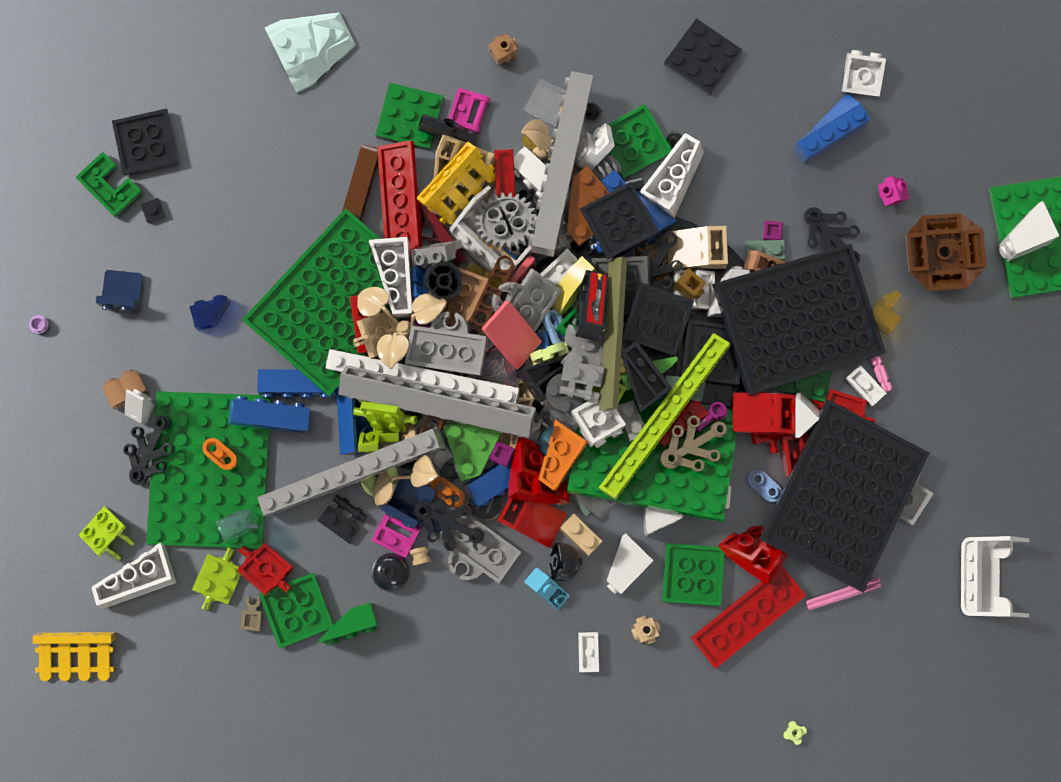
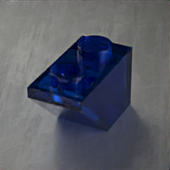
M216 295L212 297L213 300L206 302L205 300H199L194 302V305L189 306L194 326L198 331L218 325L230 305V299L227 296Z

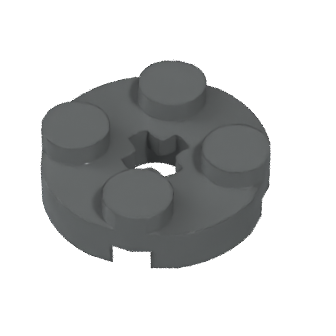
M558 374L547 384L546 400L555 411L570 413L575 408L581 406L584 398L573 396V398L562 397L559 394L560 386L568 387L569 381L561 380L562 374ZM575 382L576 389L585 390L583 384Z

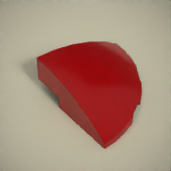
M518 437L511 463L508 497L536 503H570L565 480L561 482L556 491L539 480L545 457L539 450L540 446L528 438Z
M762 525L748 527L746 532L740 534L734 532L719 544V548L731 560L767 584L775 577L788 557V554L759 540L764 530Z

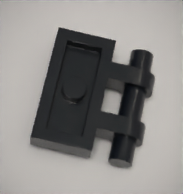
M336 495L333 501L338 504L337 508L334 509L329 505L318 519V522L350 544L361 529L355 522L359 519L364 523L368 516L362 513L363 510L359 507L355 508L345 497L342 498ZM344 509L352 514L350 519L341 514Z

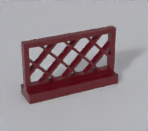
M419 201V211L422 214L420 222L421 238L431 240L430 245L434 241L441 243L455 241L445 225L440 221L438 215L429 211ZM423 225L432 228L431 238L422 236ZM461 248L456 250V258L453 260L455 261L454 265L459 267L466 264L469 260Z

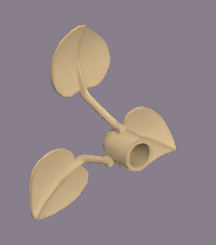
M534 119L525 125L521 133L528 136L537 146L533 149L532 153L541 162L547 158L551 161V157H548L550 146H554L555 140H550L548 126L542 120ZM574 164L572 177L582 170L576 164Z
M370 287L359 293L358 309L364 316H376L382 309L397 326L396 330L398 333H394L393 336L388 334L382 336L377 344L378 355L388 368L393 369L407 354L411 325L416 326L415 318L419 324L432 322L444 310L447 304L446 300L437 299L429 294L420 295L412 303L414 314H412L411 323H409L408 321L398 322L384 307L389 302V295L384 289Z
M408 423L407 432L400 431L399 442L417 435L414 424ZM427 455L418 457L413 466L412 475L390 477L387 472L379 475L373 488L375 504L379 506L390 501L394 493L393 480L411 479L414 487H422L439 477L430 457Z

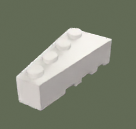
M685 133L640 191L644 197L674 219L704 154L700 141Z
M524 147L514 156L515 177H520L523 180V184L529 190H532L538 198L542 199L543 192H540L542 181L547 179V175L544 174L546 165ZM570 187L564 209V214L567 215L569 214Z
M408 238L369 240L384 289L389 295V305L394 318H411L414 312L412 310L413 292Z
M162 543L157 544L149 552L143 553L132 563L126 564L115 574H111L91 587L96 606L105 609L177 583L166 547Z

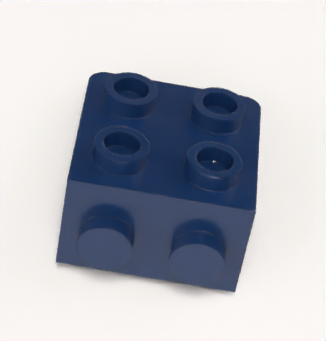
M106 270L102 296H96V304L101 309L112 311L113 308L120 309L122 312L139 311L143 275L137 272Z
M400 479L392 498L382 506L381 510L385 511V514L390 518L401 520L404 526L416 528L421 524L422 519L416 517L414 513L415 505L422 500L432 503L436 490L429 485L414 487L411 479ZM421 507V513L426 514V508Z

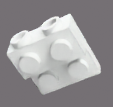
M857 50L847 53L842 92L880 97L886 59L881 58L882 54L871 52L870 56L863 55V51Z
M604 123L601 127H598L594 131L593 136L586 132L583 137H580L576 155L577 160L575 161V164L580 169L588 166L592 171L615 146L609 125Z
M600 395L598 400L591 399L571 411V414L581 428L580 432L585 440L588 441L590 448L594 445L596 448L604 445L607 442L605 439L610 436L613 438L618 437L623 433L622 429L626 425L617 410L599 411Z

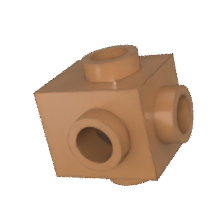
M507 33L504 36L499 35L494 38L493 42L488 44V48L499 66L504 62L509 63L516 58L518 44Z

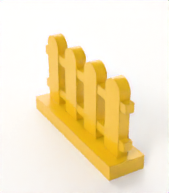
M469 142L463 146L417 197L429 211L433 212L435 210L441 216L440 221L443 224L447 222L453 225L457 219L455 212L459 208L461 210L466 208L469 204L467 200L471 194L476 196L483 190L480 184L484 180L491 183L496 178L493 172L495 168L491 164L487 166L482 160L483 155L477 147ZM472 168L480 175L476 180L469 174ZM460 182L467 188L463 194L456 188ZM447 196L454 202L451 208L443 202Z
M116 632L37 633L33 635V644H39V647H35V653H39V667L35 668V673H39L42 681H48L52 678V672H59L60 680L67 681L71 678L72 672H78L79 679L87 681L91 677V672H98V678L101 681H106L110 678L111 672L115 671L114 666H111L110 652H114V646H110V643L116 640ZM71 643H78V647H71ZM91 643H97V647H91ZM52 644H58V647H52ZM72 652H78V667H72ZM91 652H97L98 666H91ZM52 653H58L59 667H52Z

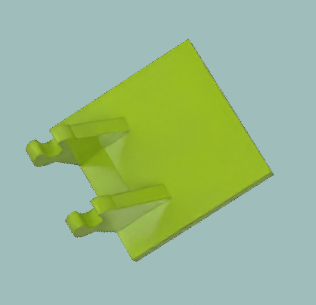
M105 506L102 507L79 534L80 538L99 557L106 551L118 561L122 557L108 546L118 535L131 546L135 544L132 539L122 532L126 526Z

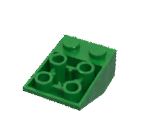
M366 603L351 608L319 639V643L332 645L338 643V639L344 637V640L358 637L357 633L363 631V634L377 631L376 627L380 626L374 603Z

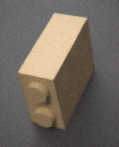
M575 514L560 527V532L587 558L602 543V540Z

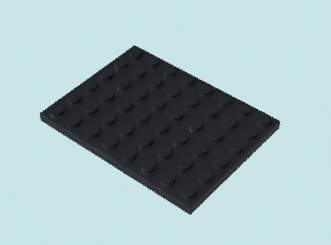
M852 244L712 284L747 395L886 353Z
M828 399L819 413L820 418L815 422L759 540L864 593L930 452Z

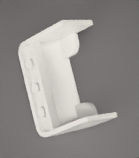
M487 186L472 198L450 227V235L455 241L461 240L462 248L490 274L497 259L504 255L509 256L513 260L515 271L532 253L531 245H528L520 257L514 260L504 250L501 251L500 246L495 250L493 249V244L487 246L486 241L482 242L481 237L477 234L478 229L475 226V223H477L475 216H479L477 210L482 209L481 204H486L482 199L491 189V187ZM509 261L502 262L501 269H509L511 263Z
M1000 536L968 537L964 539L961 546V609L965 615L1029 618L1028 613H1014L1011 601L1008 598L1000 597V559L1008 558L1012 554L1013 543L1029 542V538Z

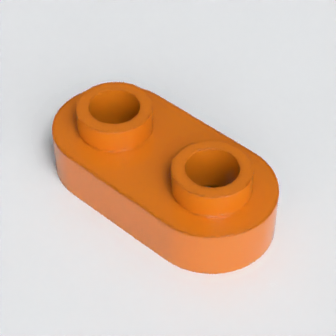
M209 438L203 443L202 449L204 454L220 468L232 470L236 467L238 462L237 456L219 440ZM212 445H216L217 447L216 451L211 452L210 450ZM228 457L231 458L230 464L225 463V459Z
M437 477L432 481L431 487L436 490L438 498L442 500L448 495H458L460 500L455 502L452 508L464 505L466 496L462 490L443 477ZM439 484L444 485V489L442 491H439L437 489V486ZM447 498L446 503L448 505H451L452 500L450 498Z

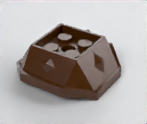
M961 213L921 216L905 235L908 273L927 292L966 290L987 267L983 229ZM939 250H945L947 257H942L939 254Z

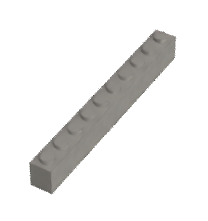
M571 71L570 78L566 77L564 88L567 91L566 95L562 94L560 102L563 109L562 112L558 111L556 123H559L558 129L554 128L552 140H555V144L550 146L548 157H551L550 164L546 163L544 174L547 175V179L542 181L540 192H543L542 199L538 198L536 209L539 210V214L534 216L532 225L535 228V232L530 234L528 242L533 253L554 257L592 88L593 75Z
M348 365L345 366L340 374L339 395H344L347 398H357L366 402L399 406L404 411H414L422 415L436 416L443 420L458 421L461 424H471L479 428L493 429L500 433L506 432L518 437L529 438L533 429L536 411L534 407Z
M431 429L257 498L263 516L274 515L414 461L421 455H429L446 447L440 430Z

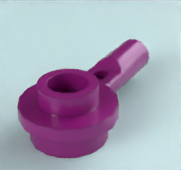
M714 402L708 407L709 414L700 421L699 426L695 429L698 433L713 420L721 421L726 417L727 408L723 403Z

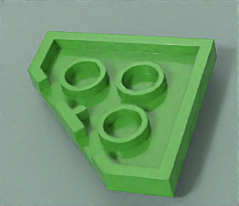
M458 421L443 426L461 482L479 477L502 433L493 429L479 428L471 424H461Z

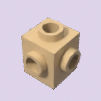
M647 615L637 618V623L633 624L634 628L631 629L634 639L639 640L640 643L644 642L645 645L655 642V637L659 636L658 632L661 631L658 621H653L652 617L647 618ZM645 626H648L650 628V632L648 634H645L643 632V628Z

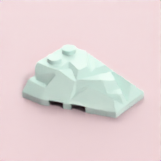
M340 12L284 19L265 27L296 94L315 85L318 82V78L330 71V67L337 61L339 62L356 46Z

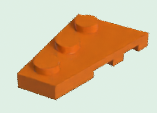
M557 419L554 421L553 433L549 439L548 451L544 457L539 475V480L554 491L558 489L588 443L587 440Z

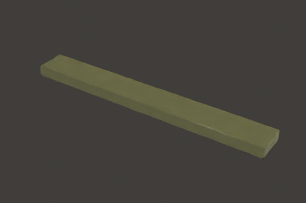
M625 257L610 260L608 268L606 329L602 361L604 371L599 411L603 412L618 409L627 258Z

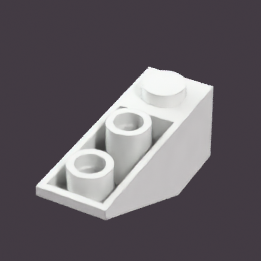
M127 389L125 415L146 426L155 410V405L152 403L153 399L136 389L133 392Z

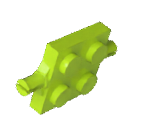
M362 401L361 407H355L353 410L354 416L367 418L371 427L377 430L383 428L393 432H407L408 423H417V416L404 414L399 406Z
M227 547L224 557H215L207 554L192 590L206 597L201 609L209 611L213 601H220L229 605L241 577V574L237 571L239 566L231 561L234 549Z

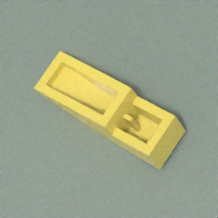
M583 256L571 267L557 286L562 292L551 308L558 311L561 316L576 302V296L585 270L597 272Z

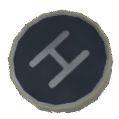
M503 494L500 496L495 495L491 498L489 504L481 507V505H474L467 495L466 504H470L473 508L472 517L478 521L488 522L500 516L504 509L505 501Z

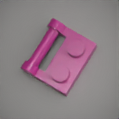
M458 88L449 119L457 122L459 126L476 131L479 134L481 130L480 124L491 98ZM476 100L480 104L474 122L470 124L468 120Z
M385 514L371 541L407 558L422 527L418 525L416 528H408L402 524L401 520L390 518ZM391 522L411 532L410 538L386 527L387 523Z

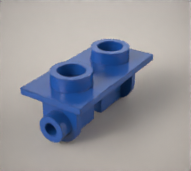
M413 266L411 270L413 302L420 295L427 294L423 286V276L427 269L421 270L419 266Z

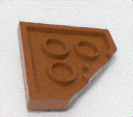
M588 166L572 177L567 233L578 247L593 236L592 231L580 212V208L610 193Z

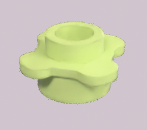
M791 721L783 736L785 739H790L794 744L799 745L802 742V736L806 734L807 730L804 726L800 727L795 721Z

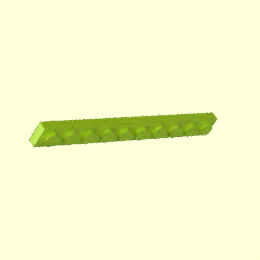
M713 333L599 486L602 492L614 500L619 497L730 347L728 341Z

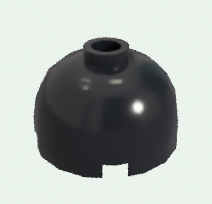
M434 263L424 273V289L427 294L437 299H453L462 289V273L453 263Z
M567 543L553 544L550 551V556H553V562L549 563L550 577L554 581H569L582 568L583 560L574 546Z
M385 553L379 556L371 568V577L374 584L385 591H397L403 588L410 576V567L407 561L395 553Z

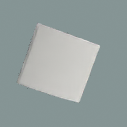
M686 270L674 271L673 286ZM693 271L706 284L703 287L705 292L698 300L696 298L693 299L692 310H709L715 296L712 286L715 283V272ZM673 289V294L685 297L677 289L676 291Z

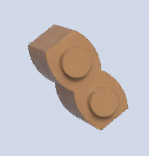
M132 369L122 373V377L119 379L112 378L107 380L102 387L113 409L125 405L127 389L132 392L136 389L144 394L149 392L140 373Z

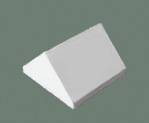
M797 392L796 438H800L820 418V410L802 392Z

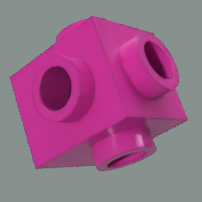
M890 176L878 185L879 195L883 200L884 206H896L910 199L907 191L908 186L903 178Z

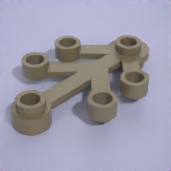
M697 416L689 417L687 419L688 427L684 445L678 450V440L683 435L684 430L679 425L674 426L671 429L672 436L669 449L661 454L662 465L669 469L680 465L691 468L695 472L703 470L704 463L702 460L691 461L682 458L687 453L706 458L710 462L718 461L720 459L719 451H708L697 447L714 437H723L727 433L726 425L723 422H716L711 425L710 431L693 440L695 429L699 426L700 419ZM691 419L696 420V425L691 424ZM717 426L722 427L721 433L717 431ZM675 428L680 430L679 435L674 433ZM712 452L716 454V459L711 458ZM669 455H672L674 457L673 462H670L668 460ZM696 462L700 464V469L695 468Z

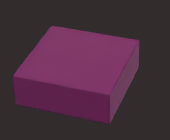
M764 221L762 240H782L783 222Z
M497 441L489 460L507 468L515 449Z

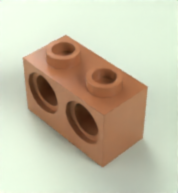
M749 250L743 269L754 272L786 263V261L760 251Z

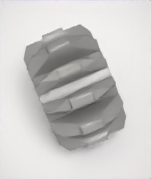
M611 155L604 157L592 172L601 181L614 170L619 174L622 169L617 159Z

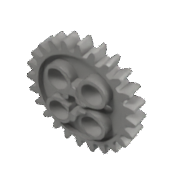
M502 193L501 198L494 195L493 201L488 198V205L481 204L482 209L477 210L479 216H475L477 222L475 226L478 229L477 234L481 237L482 242L486 241L487 246L493 244L494 250L498 246H500L501 251L505 247H508V250L511 251L512 246L519 249L518 244L521 243L525 246V239L529 240L530 234H534L535 229L532 225L534 216L537 215L535 208H532L531 202L526 203L525 197L520 200L519 194L513 198L512 193H509L508 197H505L504 193ZM499 209H503L506 220L510 224V229L513 235H510L506 222L503 220L502 213Z

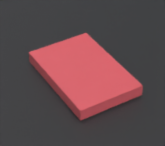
M505 301L481 328L512 367L517 370L542 342L510 301Z

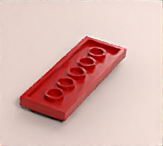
M410 140L377 146L384 239L407 237L411 256V250L422 247L419 200L417 199L414 141Z
M781 566L769 584L760 581L690 638L714 669H716L802 600L806 594L785 568Z

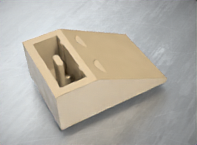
M706 226L670 231L677 236L678 241L674 247L669 248L667 251L668 264H671L674 260H679L683 265L681 270H687L688 268L726 269L728 264L726 226ZM668 236L667 243H672L673 237ZM675 262L673 268L679 269L680 263Z

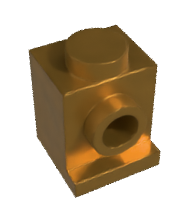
M688 268L676 281L673 289L675 291L677 289L688 299L693 300L696 298L698 300L705 292L703 287L706 282Z

